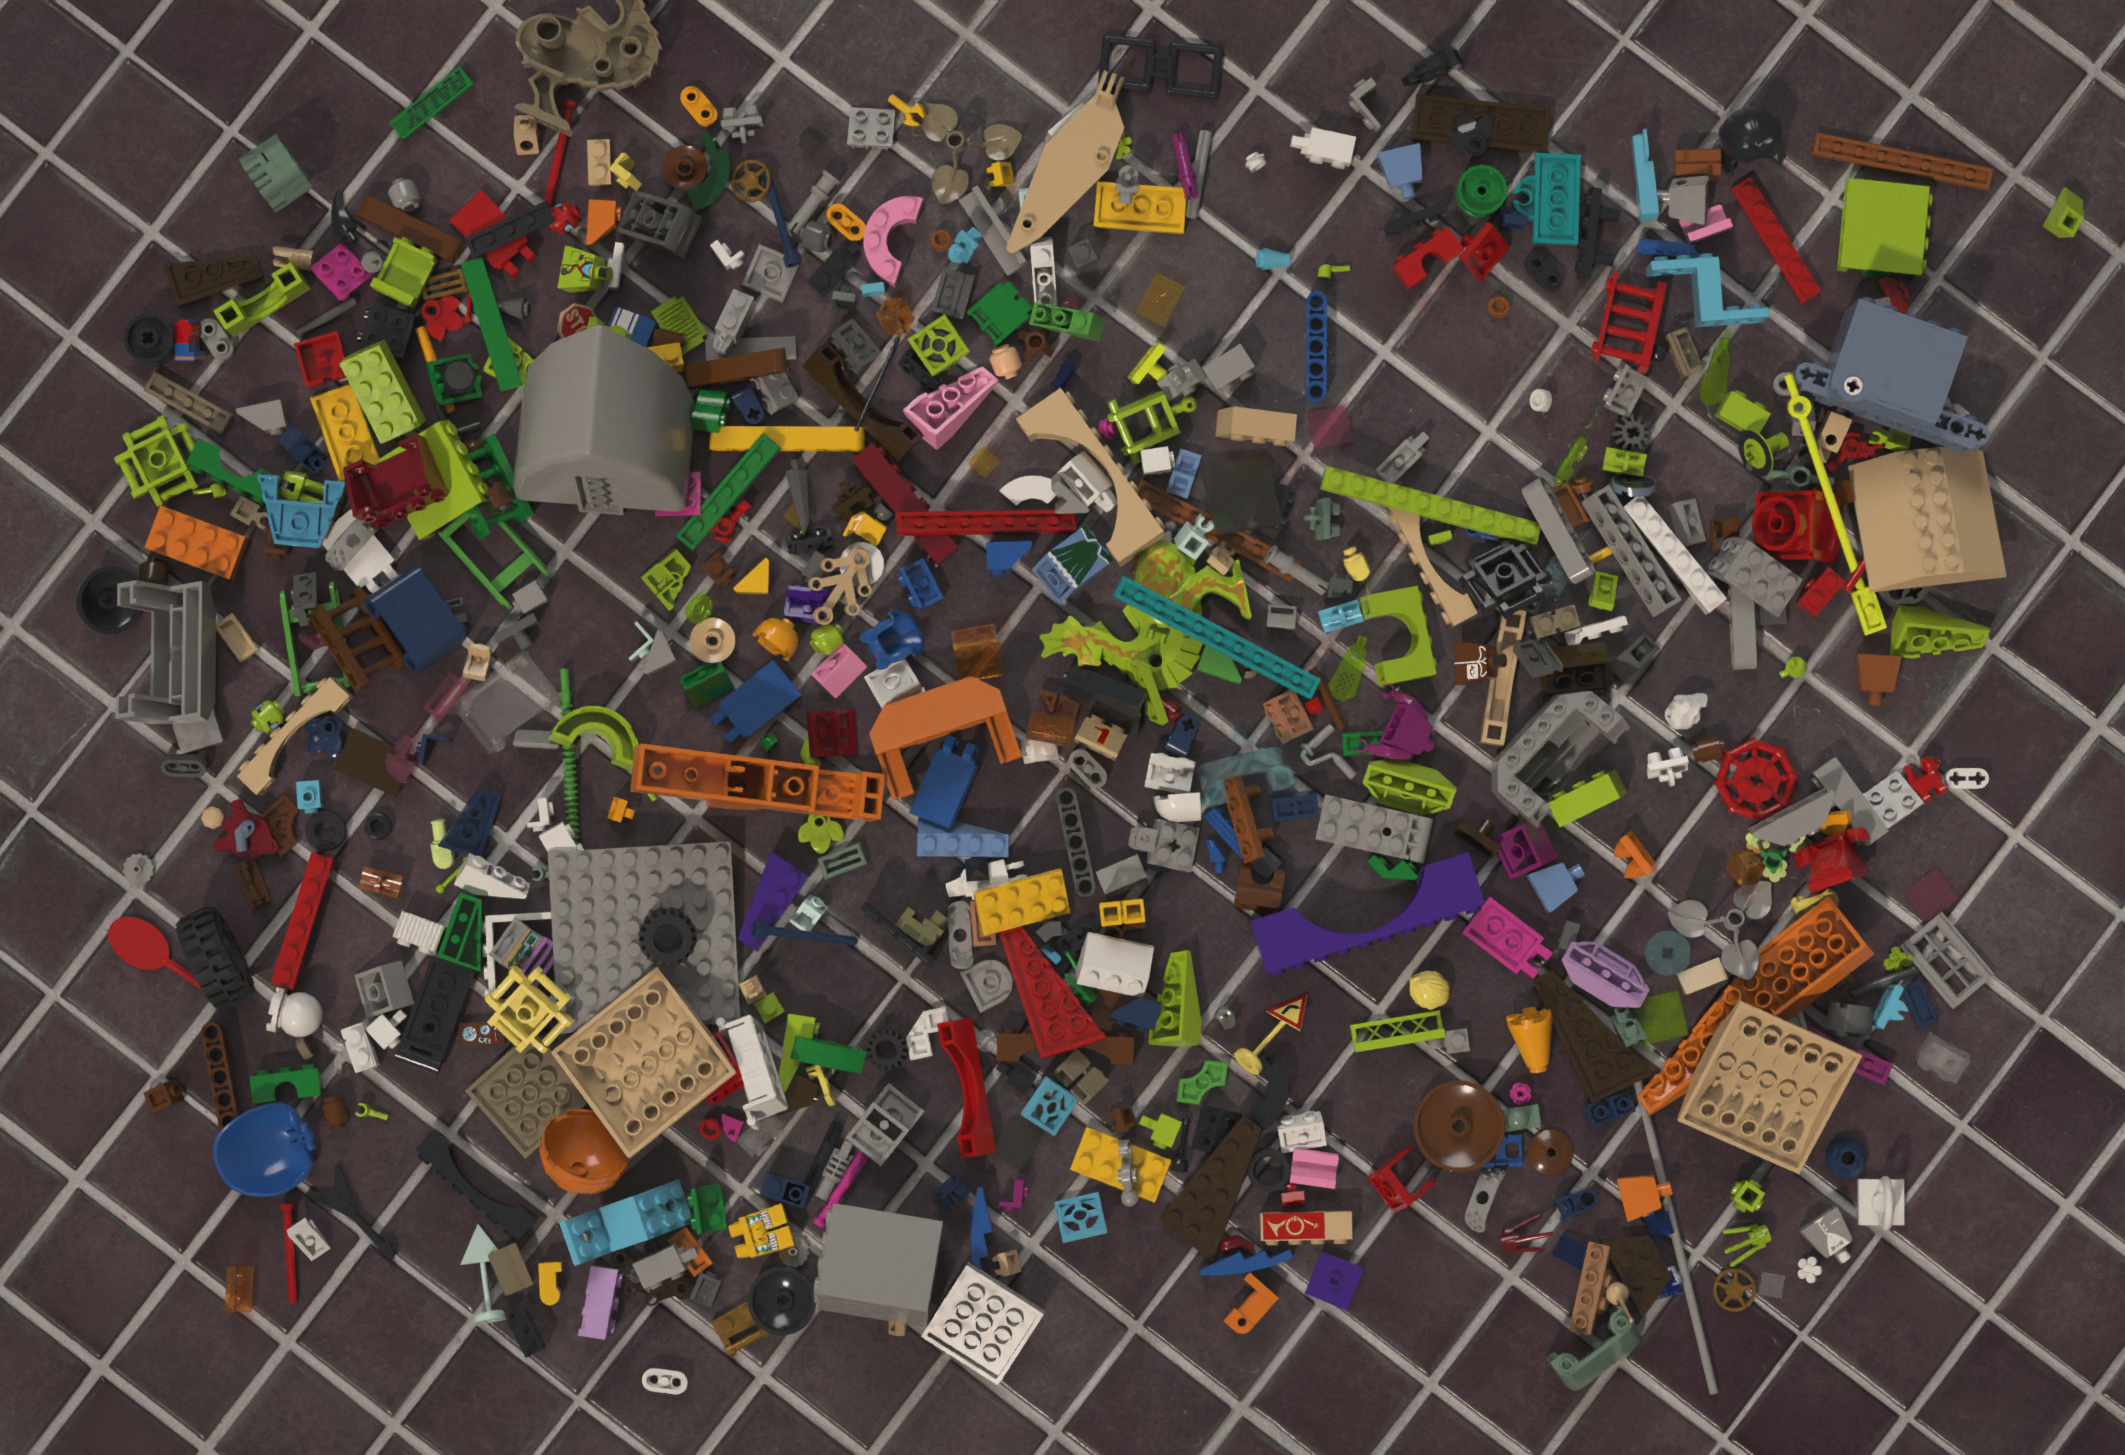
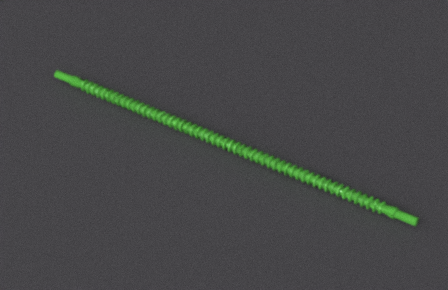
M560 669L561 692H559V697L562 701L560 706L562 712H560V715H563V717L572 712L571 708L574 707L571 705L573 693L570 691L569 669ZM572 743L569 747L562 745V748L565 749L562 752L565 755V758L562 759L565 761L563 767L566 769L563 771V774H566L563 780L566 781L564 787L567 788L564 791L567 797L564 799L567 800L565 807L568 808L565 811L568 817L565 819L568 820V824L573 829L576 836L572 838L576 845L580 844L578 839L581 837L578 836L580 830L577 829V826L580 825V823H577L579 819L577 813H579V810L576 809L579 806L576 803V800H578V797H576L578 790H575L578 784H575V780H577L575 773L577 771L574 770V767L577 765L574 764L576 758L573 756L576 751H573V747H576V745Z

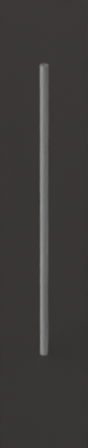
M1642 1080L1634 1083L1637 1096L1644 1089ZM1638 1099L1658 1184L1665 1183L1667 1179L1652 1118ZM1671 1196L1662 1197L1710 1395L1719 1392Z

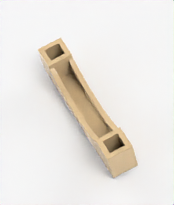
M1388 508L1387 516L1391 524H1396L1399 528L1398 537L1403 545H1408L1411 551L1408 555L1412 563L1419 565L1422 571L1419 575L1425 585L1429 584L1433 592L1430 593V596L1435 605L1440 604L1443 610L1440 614L1446 625L1450 624L1454 627L1478 614L1468 594L1462 595L1447 585L1429 562L1421 541L1419 525L1421 516Z
M1523 610L1513 613V616L1507 620L1504 619L1502 614L1500 616L1496 648L1497 654L1506 655L1507 665L1506 667L1498 668L1497 678L1489 681L1479 743L1504 746L1517 656L1513 652V645L1521 642L1526 611Z
M334 677L324 678L316 686L318 690L313 696L309 694L301 702L303 706L298 712L294 710L285 719L287 723L282 729L278 727L270 735L272 739L267 745L263 743L254 752L256 756L251 762L247 760L239 768L241 772L237 777L256 795H261L276 780L274 769L278 757L292 735L306 722L322 713L331 710L334 713H339L354 697Z

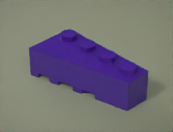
M771 851L738 939L756 952H759L768 937L763 939L752 937L754 920H762L770 926L776 927L810 877Z

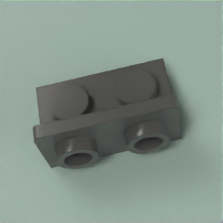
M853 318L836 329L827 340L843 357L845 366L852 370L854 374H858L864 366L881 354L879 348Z

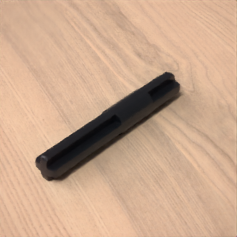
M836 1121L831 1122L803 1183L810 1186L804 1206H808L842 1132L843 1125Z

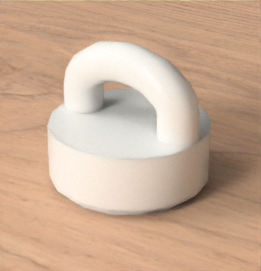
M1545 389L1534 390L1530 396L1531 408L1535 411L1547 412L1552 404L1550 391Z

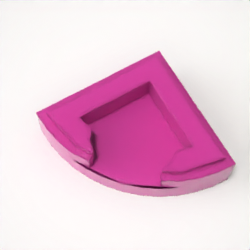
M723 1113L721 1118L722 1128L727 1137L736 1142L744 1120Z

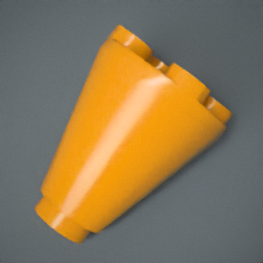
M1535 1007L1523 1009L1522 1014L1508 1015L1506 1017L1508 1028L1527 1068H1529L1531 1073L1546 1071L1550 1058L1553 1021L1551 1010L1537 1011Z

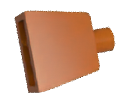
M1654 1175L1617 1178L1627 1222L1662 1208L1660 1198L1673 1195L1670 1182L1656 1185Z

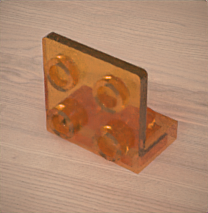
M995 623L951 631L959 680L969 676L979 680L1004 675Z

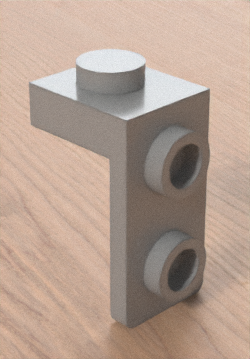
M1372 78L1367 81L1362 79L1354 86L1355 90L1349 95L1350 101L1348 103L1356 113L1360 112L1362 114L1366 127L1369 130L1374 129L1377 133L1381 129V125L1361 101L1362 98L1376 88L1377 84Z

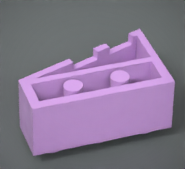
M591 1265L586 1289L585 1307L582 1311V1326L579 1329L578 1336L605 1340L610 1336V1333H614L616 1320L612 1319L613 1311H617L619 1306V1297H616L617 1288H621L623 1274H619L620 1268Z

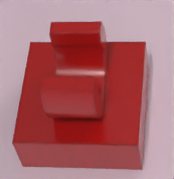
M1286 1183L1287 1193H1281L1282 1209L1305 1206L1304 1191H1297L1296 1183Z

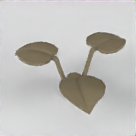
M925 102L922 105L927 118L921 117V124L925 135L935 142H941L946 137V143L952 150L951 154L953 155V168L948 165L940 166L933 172L931 178L932 189L940 204L954 202L968 188L969 177L967 172L957 170V153L964 151L968 143L981 147L986 146L988 157L995 161H1004L1014 154L1022 140V135L1019 131L1003 124L987 127L983 132L985 142L965 138L961 132L954 131L958 125V116L954 109L944 104Z

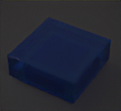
M1669 1211L1645 1216L1651 1239L1674 1233Z

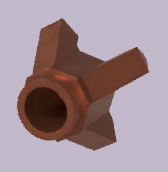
M1040 328L1038 331L1031 333L1019 330L1016 337L1024 341L1026 345L1022 361L1029 364L1034 355L1044 354L1051 358L1055 350L1047 345L1045 339L1050 330Z

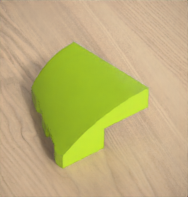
M672 548L639 577L670 611L674 607V601L683 586L684 578L687 576L691 565L676 548Z

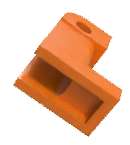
M1248 1272L1243 1279L1255 1290L1238 1309L1233 1307L1223 1319L1229 1327L1239 1334L1248 1333L1279 1299L1251 1272ZM1240 1318L1246 1319L1244 1325L1238 1324Z

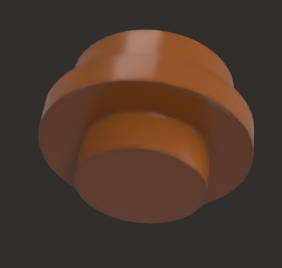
M938 229L931 235L930 242L936 251L944 252L952 246L953 237L949 231Z
M1495 296L1488 302L1487 310L1494 318H1504L1510 311V303L1503 296Z
M1588 476L1575 479V483L1571 487L1575 489L1576 494L1586 493L1593 490L1592 485L1594 481L1593 479H1588Z

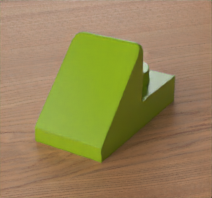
M1596 571L1588 605L1612 611L1615 603L1618 576Z

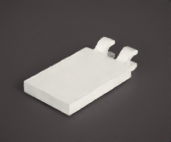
M351 509L329 527L323 541V546L328 551L356 521ZM355 534L349 535L346 539V543L350 547H356L360 542L359 537ZM375 535L370 538L343 569L357 586L360 585L361 589L366 586L372 594L380 589L374 579L383 571L391 581L399 576L391 566L396 560Z

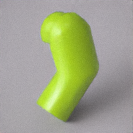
M805 736L800 757L804 764L816 765L820 768L821 760L816 757H810L808 737Z

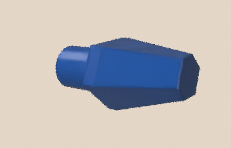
M1206 840L1211 862H1215V873H1224V862H1228L1227 858L1214 840Z

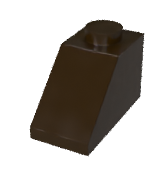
M795 1073L785 1092L788 1109L776 1113V1115L780 1116L808 1107L812 1102L817 1103L822 1093L819 1090L821 1085Z

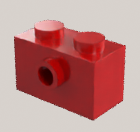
M1827 567L1816 579L1812 577L1804 586L1807 590L1795 603L1813 618L1817 616L1846 581L1830 567Z

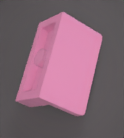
M1721 205L1708 209L1705 225L1679 220L1686 242L1690 244L1723 233L1733 227L1730 218L1726 219Z
M843 643L811 675L834 698H837L867 666Z
M1294 1148L1290 1169V1183L1335 1189L1339 1155Z

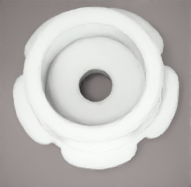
M1258 152L1249 155L1246 158V168H1249L1251 172L1262 168L1266 164L1265 155H1260Z

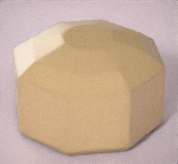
M212 806L205 809L201 817L204 825L212 829L222 826L221 824L225 819L222 810Z

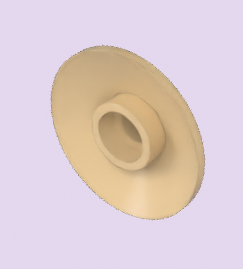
M707 618L700 621L693 628L690 635V646L693 653L700 660L707 663H718L728 658L733 652L735 634L730 625L718 618ZM711 637L717 638L716 645H710L709 639Z

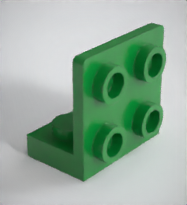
M722 1184L692 1188L691 1193L688 1194L689 1207L694 1208V1215L691 1216L692 1230H697L698 1235L704 1232L728 1229Z

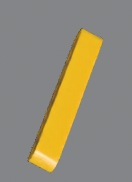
M725 426L721 427L719 433L709 432V450L748 451L759 437L765 433L781 447L780 451H863L865 449V428L860 427L859 431L856 432L854 431L855 427Z

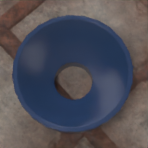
M1840 1137L1832 1141L1827 1147L1825 1162L1829 1171L1835 1176L1852 1178L1863 1171L1867 1162V1154L1863 1145L1856 1139ZM1846 1151L1854 1154L1855 1159L1851 1165H1845L1841 1160L1843 1153Z

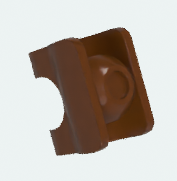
M1242 862L1234 899L1236 908L1268 914L1277 913L1282 900L1285 869H1275L1271 882L1260 885L1254 882L1251 877V864H1244Z

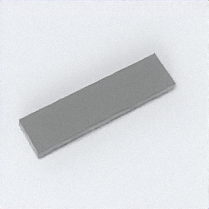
M796 336L741 338L738 345L732 344L725 355L713 350L714 339L705 340L706 361L777 348H785L787 360H797Z

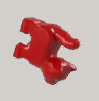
M1931 756L1919 758L1921 768L1925 771L1923 775L1915 777L1910 766L1906 765L1903 767L1910 786L1924 803L1933 799L1929 794L1931 789L1935 791L1936 795L1949 790L1943 784L1941 775L1938 772V767L1941 764L1940 760Z

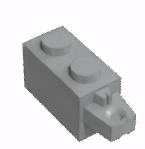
M733 289L715 326L716 336L712 346L714 351L725 355L732 344L738 345L756 308L754 297Z
M677 1242L636 1260L632 1265L643 1288L651 1287V1290L663 1285V1280L669 1277L675 1280L683 1276V1271L691 1266L689 1260L698 1257L700 1253L696 1246L684 1250L683 1246L679 1247Z

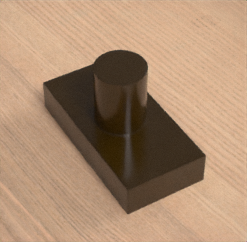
M1483 819L1477 829L1463 821L1454 832V834L1490 859L1501 848L1500 845L1488 838L1495 826L1487 819Z

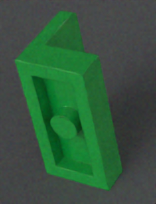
M722 662L706 663L678 678L695 709L734 689V685Z

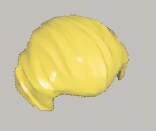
M1426 970L1409 977L1410 995L1415 1003L1421 1007L1432 1010L1443 1006L1449 1000V983L1440 973Z

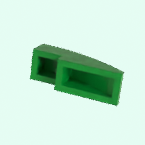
M796 1036L790 1058L827 1068L861 1073L867 1051L858 1046L838 1044L835 1041Z

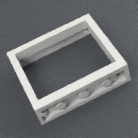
M551 912L485 916V921L481 922L482 934H486V943L483 944V957H487V966H484V979L488 980L489 989H485V997L497 988L495 959L488 955L495 946L493 922L513 921L514 918L520 921L551 919ZM555 996L549 997L554 1003H556ZM500 999V1002L503 1004L507 999Z

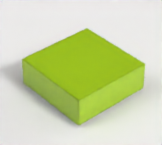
M1451 530L1430 535L1427 537L1428 544L1433 546L1448 542L1452 539Z

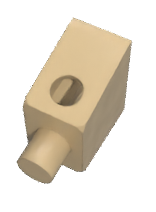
M1827 410L1815 439L1824 463H1827L1832 451L1838 453L1852 422L1851 419ZM1832 434L1833 441L1827 444L1825 439L1827 435Z

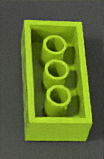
M385 339L345 357L339 363L380 444L409 432L424 423L426 419Z

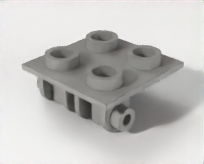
M851 107L847 145L852 146V148H864L866 146V149H868V146H871L872 150H875V147L886 150L893 148L896 110Z
M1898 770L1863 794L1887 829L1925 804Z

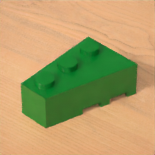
M463 892L459 893L437 957L481 972L482 899Z

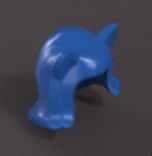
M890 610L888 612L890 618L880 621L873 629L864 631L860 635V641L868 644L870 653L877 659L876 668L878 670H884L892 663L904 660L910 654L917 658L922 653L924 648L922 632L909 614L899 610Z

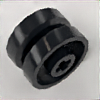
M146 313L139 315L130 321L125 329L124 344L126 350L134 359L146 366L157 367L165 365L175 356V328L167 320L156 314ZM150 338H153V343H149Z

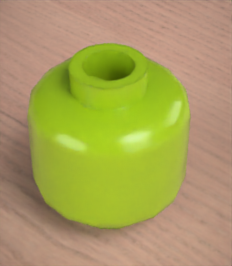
M837 623L820 625L811 633L810 644L819 655H831L843 645L844 639L842 634L844 632Z

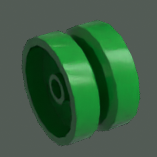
M1478 165L1471 167L1463 173L1456 186L1455 198L1457 206L1464 214L1471 218L1484 219L1491 217L1499 211L1506 198L1507 185L1505 178L1498 170L1491 166ZM1483 189L1485 191L1484 195H1480L1477 190Z

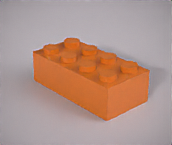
M160 505L144 548L234 581L250 539Z

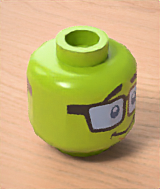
M266 700L252 711L253 720L251 723L258 732L263 730L265 733L270 734L284 723L283 716L286 714L276 701Z

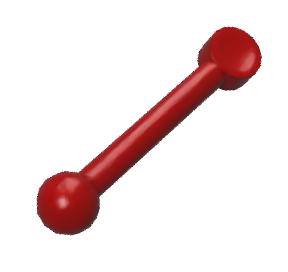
M469 290L466 315L463 318V321L467 324L472 322V317L470 316L472 299Z

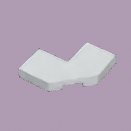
M946 1006L922 1012L906 1037L910 1060L933 1056L928 1033L938 1031L937 1023L949 1021Z

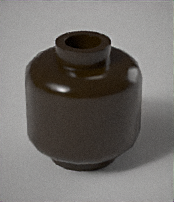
M148 558L146 562L139 566V581L167 586L168 565L161 562L159 558Z

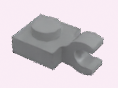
M1467 1028L1445 1031V1038L1428 1040L1430 1049L1446 1048V1054L1470 1051Z

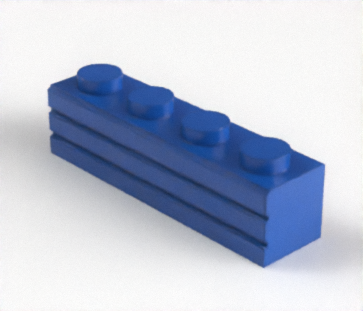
M1639 238L1637 254L1676 258L1680 255H1690L1691 259L1695 256L1696 244Z
M1214 807L1204 816L1205 820L1242 859L1236 833L1232 827L1233 823L1228 818L1225 820L1222 816L1224 813L1219 808L1215 809Z

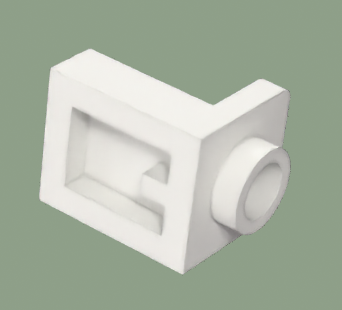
M716 240L710 245L727 270L730 268L734 270L743 264L744 261L742 259L745 258V254L742 250L730 258L732 252L725 243L720 244Z

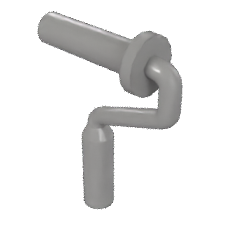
M1330 724L1320 731L1309 743L1301 744L1303 749L1301 758L1308 766H1313L1333 758L1336 765L1349 779H1352L1357 774L1336 753L1332 752L1312 761L1306 756L1308 754L1312 757L1314 755L1312 751L1335 731Z

